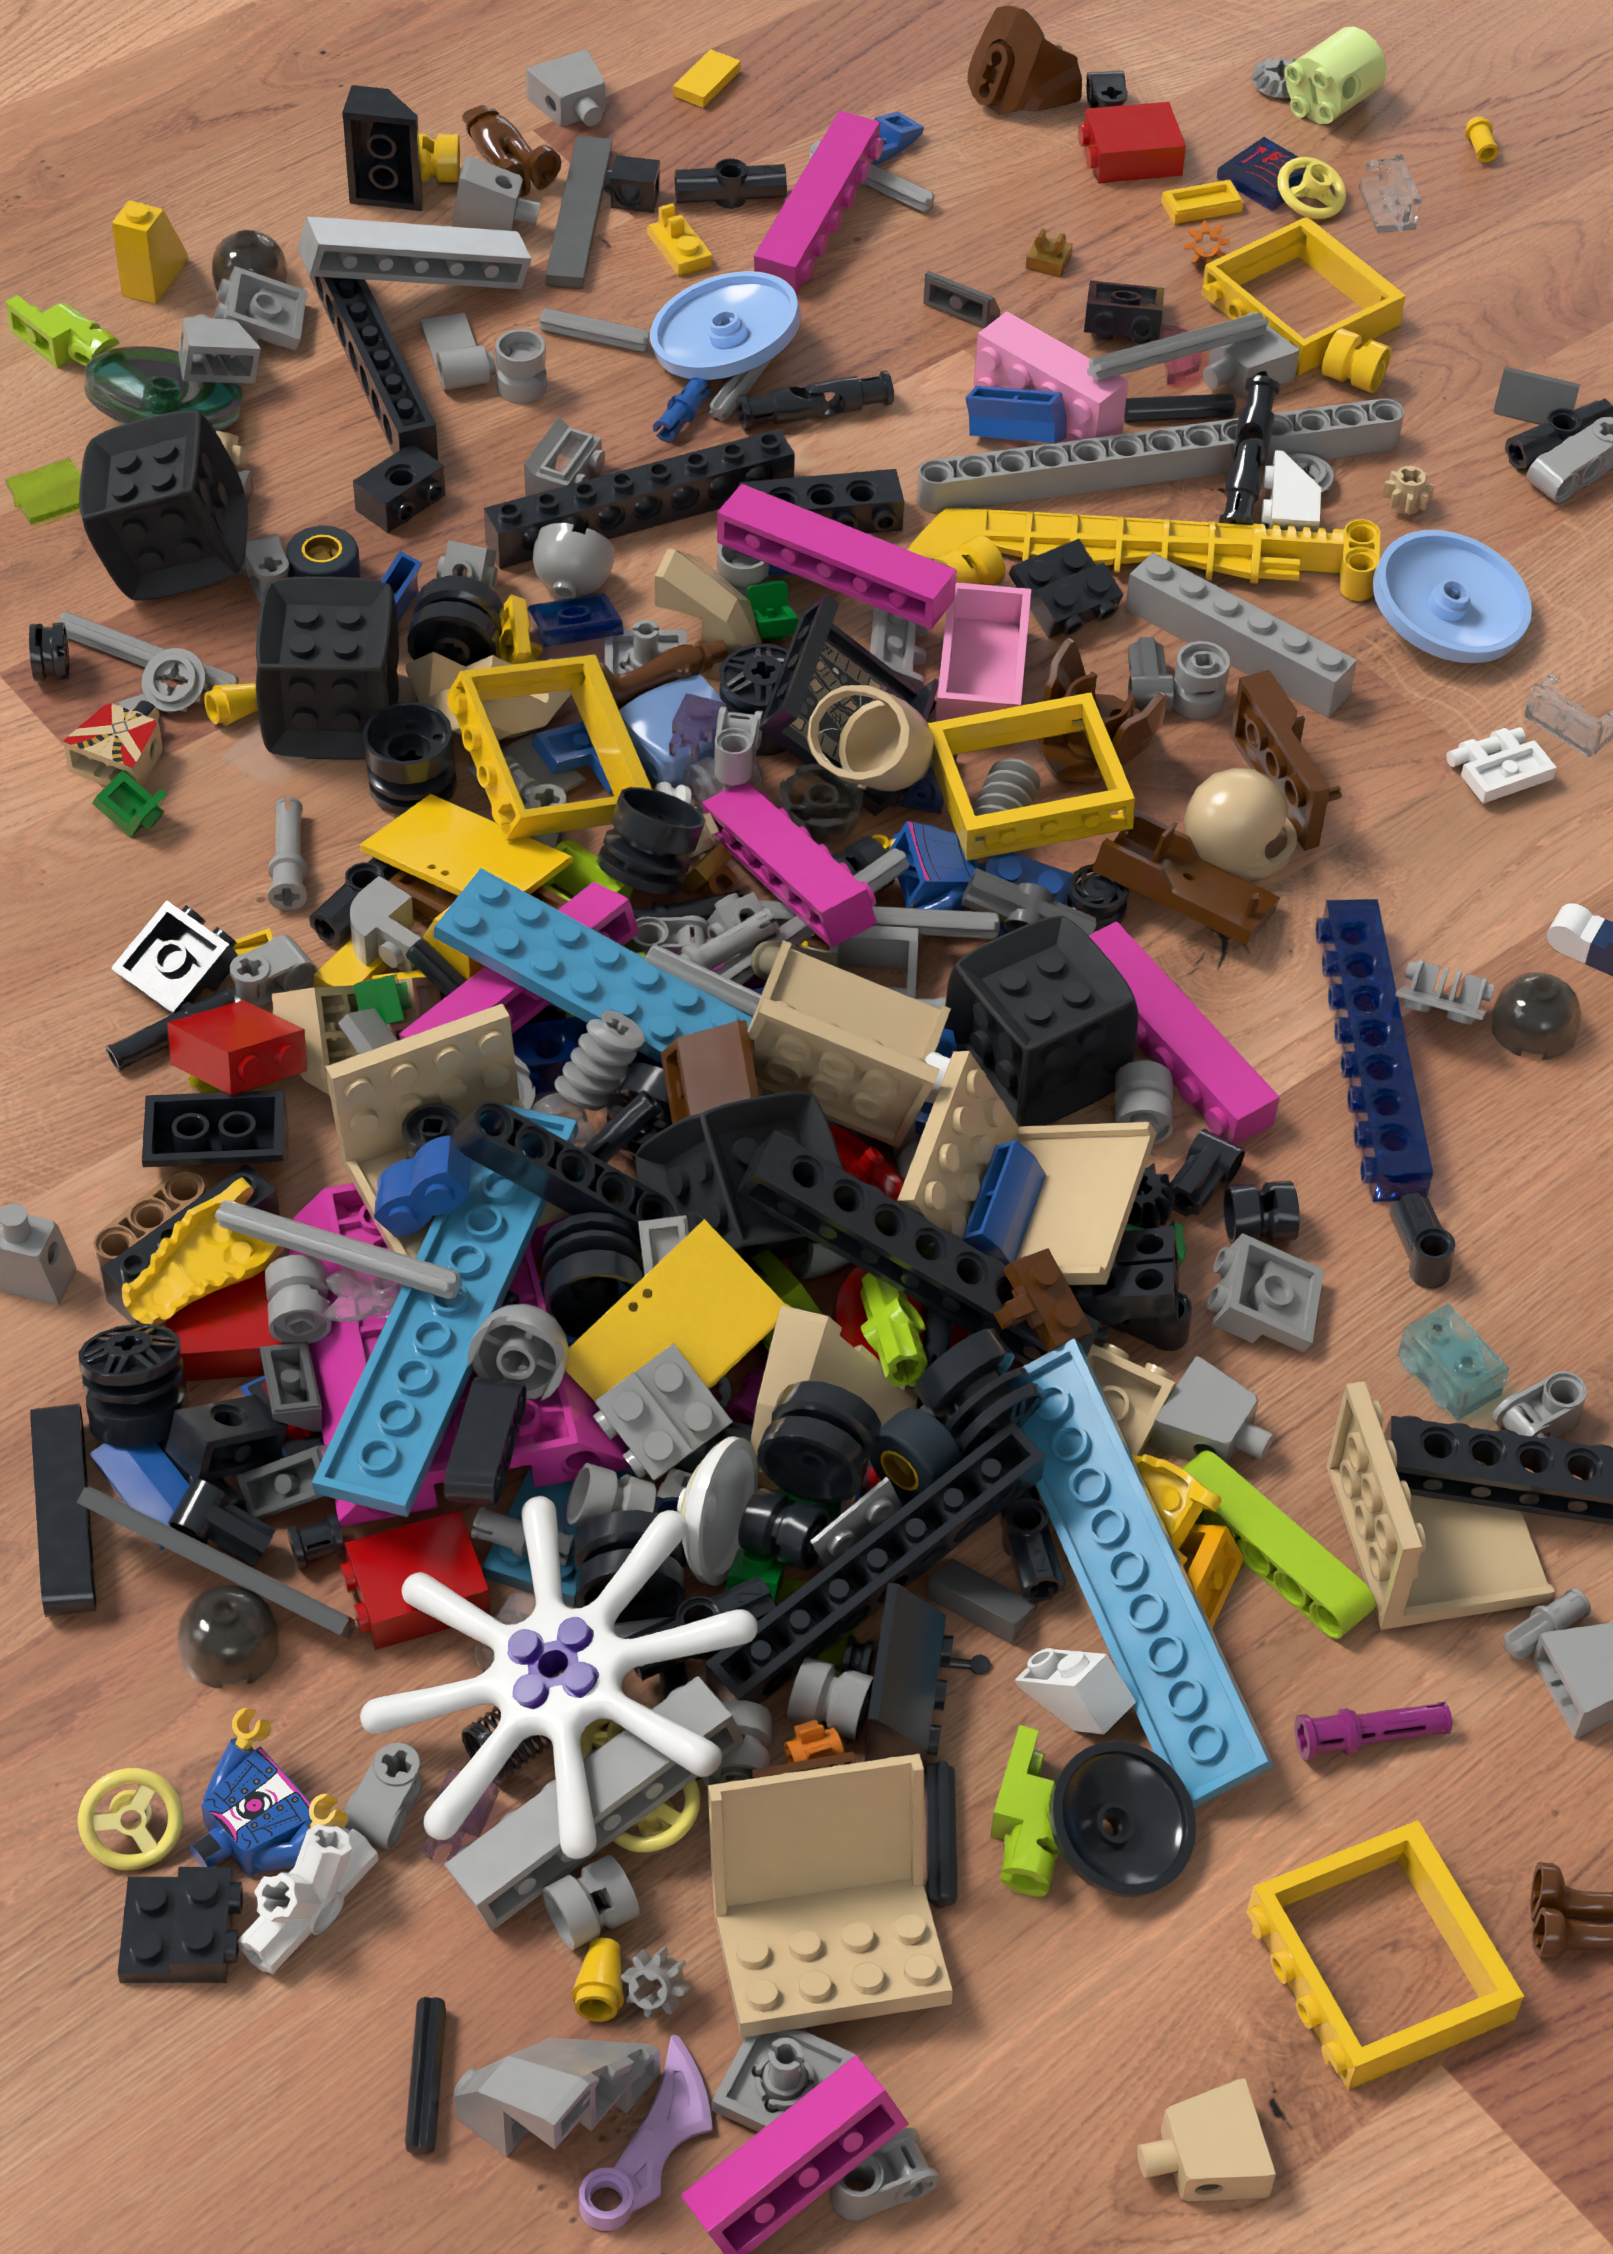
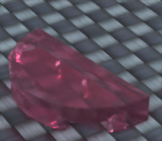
M1162 324L1161 339L1189 331L1177 326ZM1202 352L1165 362L1167 384L1184 382L1186 376L1200 370Z

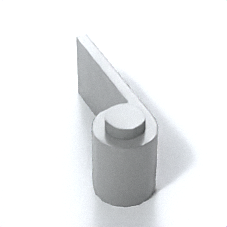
M465 312L420 320L429 352L444 391L490 383V375L496 374L492 351L486 352L483 345L476 346Z

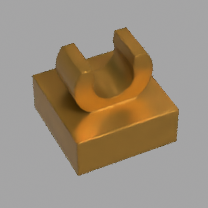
M1042 228L1026 257L1025 269L1061 277L1072 255L1073 243L1066 242L1064 233H1060L1057 239L1046 237V229Z
M722 843L718 844L686 874L682 889L688 895L700 886L705 897L724 894L716 885L715 880L720 881L726 889L737 881L735 874L730 869L721 867L732 854Z

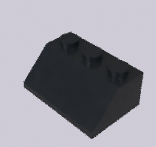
M351 85L342 112L349 203L422 211L423 194L418 115L389 89Z
M243 1091L233 1095L226 1092L146 1095L142 1148L143 1168L288 1161L289 1128L285 1091Z
M888 1583L868 1713L865 1762L920 1754L925 1771L927 1756H938L941 1725L932 1724L934 1709L944 1711L948 1680L938 1679L940 1665L950 1666L954 1636L944 1634L945 1614L895 1583Z

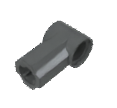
M1140 637L1137 642L1130 644L1128 647L1130 672L1128 696L1133 695L1136 697L1135 708L1142 712L1159 692L1167 695L1165 712H1171L1173 708L1174 686L1172 675H1167L1164 646L1156 642L1154 637Z

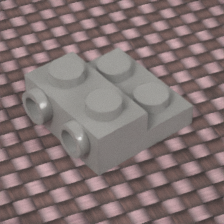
M234 266L230 279L226 280L223 278L220 283L216 300L222 303H218L213 318L237 321L256 343L259 339H262L274 345L296 351L301 340L307 291Z
M1243 1233L1229 1248L1223 1247L1218 1253L1213 1266V1271L1221 1275L1220 1282L1214 1286L1207 1301V1309L1214 1312L1212 1326L1251 1343H1254L1261 1335H1264L1301 1352L1306 1351L1313 1344L1324 1269Z
M674 1343L594 1401L600 1411L593 1415V1417L610 1439L617 1434L620 1435L630 1449L622 1456L640 1479L648 1473L652 1480L656 1481L732 1423V1420Z

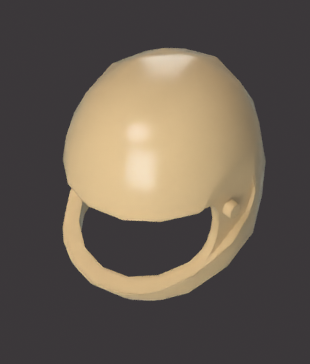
M849 685L830 691L818 702L809 719L807 740L811 754L828 772L843 781L858 784L860 789L866 790V787L878 791H897L908 788L924 778L934 761V738L926 720L906 701L877 687ZM854 695L876 699L863 705L849 717L840 734L838 754L842 769L834 766L823 754L818 740L819 723L826 710L838 700Z
M1231 768L1213 774L1196 788L1187 805L1184 817L1185 835L1191 838L1199 857L1246 881L1269 877L1285 867L1293 856L1297 845L1296 830L1287 818L1288 806L1282 790L1269 777L1254 769ZM1282 829L1288 837L1286 847L1278 856L1267 858L1265 856L1266 845L1275 839Z

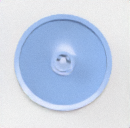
M755 271L726 273L700 281L681 291L668 301L652 323L650 341L659 364L674 375L688 379L700 378L703 380L726 378L754 369L779 354L792 341L799 329L801 309L793 288L786 281L775 275Z
M1422 530L1401 536L1387 547L1374 572V596L1381 613L1388 623L1412 645L1442 659L1460 663H1483L1499 659L1518 645L1530 623L1532 614L1531 599L1526 585L1518 572L1492 548L1462 534L1443 530Z

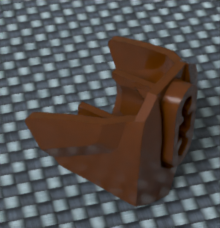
M1018 6L997 7L973 53L968 69L967 82L976 101L980 105L989 107L999 115L1019 110L1036 112L1078 102L1082 98V75L1078 65V58L1072 53L1063 50V47L1060 45H1054L1046 40L1038 23L1025 9Z
M1067 638L1051 662L1050 677L1046 682L1044 701L1091 693L1120 764L1124 766L1147 747L1152 736L1161 728L1166 710L1167 695L1159 692L1141 712L1135 708L1136 697L1133 695H1129L1126 702L1114 695L1095 694L1097 674L1091 672L1089 675H1086L1076 642ZM1084 730L1038 739L1037 746L1041 757L1056 779L1070 782H1099L1104 779Z

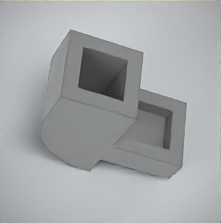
M378 876L357 894L351 904L350 923L353 950L358 959L366 966L379 956L388 966L398 968L403 972L419 970L406 957L409 948L417 940L421 939V937L410 931L414 926L412 896Z

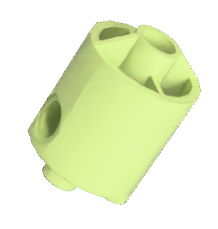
M1344 27L1289 64L1284 70V75L1291 99L1290 109L1298 118L1306 116L1318 124H1329L1381 88L1386 79L1387 64L1383 52L1375 39L1359 28Z

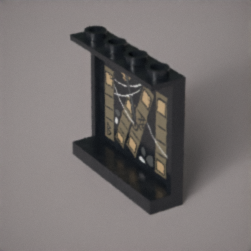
M826 594L801 614L759 729L876 816L889 806L892 808L896 807L905 797L908 788L897 791H878L866 787V790L858 788V784L848 783L828 772L810 752L807 740L809 719L818 702L830 691L842 686L868 685L877 687L906 701L927 722L928 716L933 712L937 704L934 698L939 681L935 678L920 690L833 624L839 603ZM854 695L838 700L826 710L819 723L818 740L823 754L834 766L842 769L838 754L840 734L849 717L863 705L876 699Z

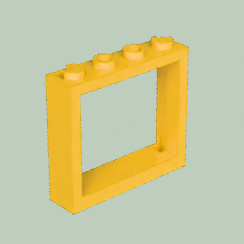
M1304 217L1206 264L1201 292L1202 296L1231 320L1243 317L1250 312L1253 314L1261 313L1263 318L1266 317L1269 322L1268 326L1299 349L1296 368L1297 375H1301L1323 363L1327 347L1333 335L1340 328L1361 335L1363 343L1401 325L1406 298L1404 293L1308 217ZM1299 257L1363 310L1304 339L1239 285Z
M596 655L460 671L447 693L449 710L452 714H455L462 731L464 747L470 751L477 768L478 781L486 790L492 805L493 818L500 825L505 840L612 825L610 820L622 789L629 787L652 789ZM570 690L614 797L525 809L481 701Z
M1091 693L928 723L934 738V761L932 768L967 861L1133 829L1135 798ZM1082 730L1085 731L1109 791L975 816L952 755ZM1117 810L1118 814L1111 815V811ZM983 836V840L975 842L976 837Z
M1419 1820L1253 1886L1248 1909L1246 1910L1253 1923L1251 1932L1257 1939L1263 1938L1271 1953V1965L1276 1977L1282 1984L1288 1983L1296 1997V2009L1302 2023L1307 2029H1314L1322 2043L1321 2051L1326 2065H1333L1336 2073H1339L1348 2090L1516 2019L1524 1995ZM1398 1860L1479 1998L1361 2047L1282 1907Z

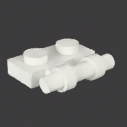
M1521 727L1512 730L1506 728L1492 732L1489 738L1480 741L1475 739L1464 741L1459 744L1457 749L1446 753L1447 762L1451 767L1464 764L1461 777L1483 804L1553 780L1557 769L1535 740L1524 743L1526 735Z

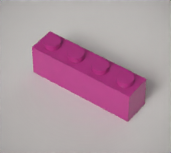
M855 2055L683 2192L681 2197L723 2254H748L909 2125V2123L887 2091Z

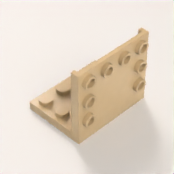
M783 940L748 1028L749 1039L754 1040L755 1059L753 1063L756 1080L761 1083L763 1093L770 1095L790 1091L810 1092L819 1102L828 1120L900 1148L938 1076L940 1068L927 1064L925 1059L929 1053L936 1051L951 1008L942 1005L941 1009L925 1004L790 948L792 943Z
M503 1004L325 1067L341 1161L388 1249L416 1258L435 1215H432L430 1221L419 1231L399 1238H395L374 1218L378 1178L389 1166L406 1159L407 1152L405 1151L402 1134V1123L406 1115L416 1107L431 1103H441L453 1107L459 1112L462 1119L480 1104L489 1100L525 1108L519 1099L510 1015ZM547 1202L537 1227L571 1214Z
M953 1052L897 1201L904 1207L919 1212L926 1220L941 1229L962 1238L995 1146L1017 1140L1036 1157L1046 1176L1016 1260L1049 1248L1068 1285L1107 1284L1157 1133L1150 1122L1019 1127L971 1052Z
M1365 1381L1346 1384L1326 1467L1365 1584L1369 1587L1376 1600L1374 1611L1381 1630L1551 1603L1555 1591L1552 1584H1548L1522 1512L1411 1495L1406 1481H1400L1397 1475V1456L1394 1444L1391 1440H1385L1381 1429L1383 1417L1378 1400H1371ZM1428 1453L1432 1457L1438 1458L1437 1456Z
M920 1754L889 1757L874 1761L708 1785L714 1918L741 2038L952 2004V1987L923 1885L924 1768Z

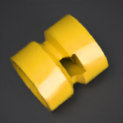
M419 133L422 182H429L431 177H436L439 183H459V134H438L435 139H431L428 133Z
M1340 328L1333 335L1325 352L1322 374L1340 382H1344L1349 378L1353 387L1373 394L1384 379L1390 363L1392 349L1390 346L1372 339L1363 343L1361 335Z
M977 535L959 545L956 550H950L934 559L936 562L956 569V582L995 586L1005 578V563L1000 551L989 538L983 535Z

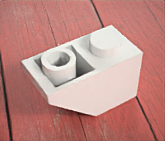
M1275 450L1272 466L1265 465L1263 489L1270 490V499L1263 500L1261 523H1267L1268 529H1273L1274 525H1279L1281 530H1288L1289 526H1294L1296 531H1303L1304 527H1310L1311 532H1318L1321 487L1284 451Z
M1051 1648L1043 1649L1028 1660V1667L1014 1680L1023 1692L1073 1731L1105 1734L1136 1703L1107 1654Z

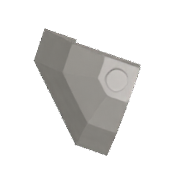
M549 2037L479 2070L472 2067L465 2072L454 2090L456 2119L506 2157L529 2131L553 2149H556L578 2122L592 2131L613 2105L627 2114L660 2075V2050L652 2044Z

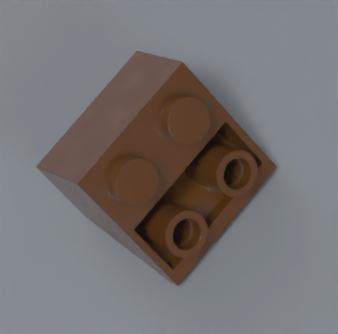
M746 1020L734 1021L678 1037L661 1052L672 1124L688 1116L703 1113L713 1107L763 1096L762 1085L756 1080L753 1063L755 1059L754 1040L749 1039Z

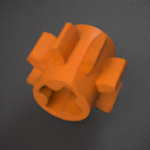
M1203 220L1202 230L1196 232L1194 229L1189 228L1188 232L1194 239L1193 243L1184 245V250H1194L1195 255L1191 261L1193 265L1199 259L1206 260V264H1208L1216 256L1218 258L1225 256L1220 251L1221 246L1230 244V239H1220L1219 234L1223 228L1221 224L1213 230L1209 229L1207 221ZM1210 235L1211 241L1218 242V245L1212 247V253L1204 254L1203 248L1196 247V244L1202 242V236Z
M817 1719L794 1726L796 1736L793 1737V1740L784 1743L787 1763L844 1753L836 1729L824 1730L823 1725H819Z

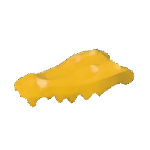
M243 1177L233 1182L221 1194L188 1210L184 1218L175 1223L171 1237L162 1239L159 1249L151 1255L149 1267L144 1269L133 1282L123 1284V1303L133 1318L142 1324L160 1325L186 1305L212 1292L254 1277L266 1269L285 1249V1247L225 1229L218 1225L215 1213L217 1209H220L223 1201L230 1200L244 1205L252 1196L254 1190Z
M1131 1453L1178 1557L1184 1566L1188 1558L1179 1551L1181 1545L1203 1508L1215 1512L1222 1499L1180 1467L1151 1455L1137 1456Z

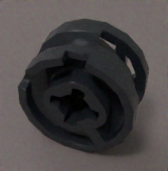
M53 623L52 627H43L42 624H30L29 652L34 681H45L46 677L55 676L57 680H69V646L65 623Z
M1094 864L1081 867L1072 875L1069 883L1067 906L1095 917L1097 924L1094 931H1099L1116 921L1119 924L1122 923L1126 916L1129 888L1092 871Z

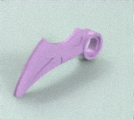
M672 2035L670 2038L663 2075L654 2101L614 2168H599L590 2172L582 2181L579 2189V2213L583 2221L591 2228L600 2231H613L620 2228L630 2219L633 2212L661 2196L662 2170L672 2151L692 2137L712 2132L710 2105L703 2079L690 2052L679 2036ZM601 2188H611L620 2194L622 2202L612 2211H602L593 2206L590 2200L592 2194Z

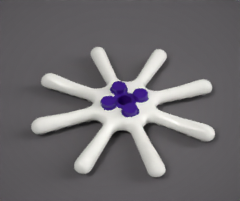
M536 1496L524 1503L521 1512L536 1599L535 1609L525 1621L512 1625L503 1624L435 1578L423 1572L410 1575L402 1585L403 1599L409 1605L490 1647L495 1654L490 1668L475 1678L372 1699L363 1706L360 1720L362 1727L367 1732L380 1734L478 1705L491 1704L500 1710L501 1719L497 1728L462 1771L435 1800L424 1816L426 1833L437 1840L449 1839L456 1833L511 1754L524 1739L532 1735L548 1737L553 1744L561 1849L567 1857L581 1859L590 1855L597 1844L580 1745L584 1729L591 1722L598 1719L612 1720L694 1775L707 1777L713 1774L719 1768L722 1761L720 1748L703 1736L626 1697L622 1691V1681L630 1670L638 1666L747 1644L755 1638L758 1625L756 1618L750 1612L740 1609L634 1639L618 1637L614 1631L616 1619L684 1538L688 1531L686 1519L680 1513L673 1510L661 1512L649 1525L599 1597L590 1605L572 1609L564 1605L562 1599L556 1508L554 1503L548 1498ZM566 1669L561 1675L552 1678L558 1671Z

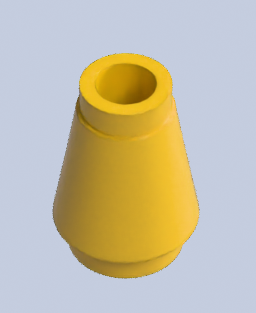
M256 684L215 685L212 691L206 692L204 704L213 724L222 723L224 726H227L258 711Z
M597 1938L590 1942L589 1950L571 1992V1999L575 2004L576 2013L589 2021L604 2022L611 2020L616 2016L617 2010L624 2004L623 1981L621 1980V1947L612 1939Z

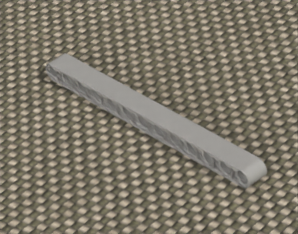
M1376 399L1273 413L1275 417L1267 458L1263 466L1260 465L1259 469L1265 468V465L1272 466L1275 450L1284 451L1286 454H1312L1323 460L1392 450L1399 443L1404 408L1395 400ZM1239 418L929 460L924 462L919 468L917 504L926 512L941 513L946 508L970 506L971 509L1228 473L1233 463L1232 451ZM1257 438L1251 439L1262 447L1263 440Z

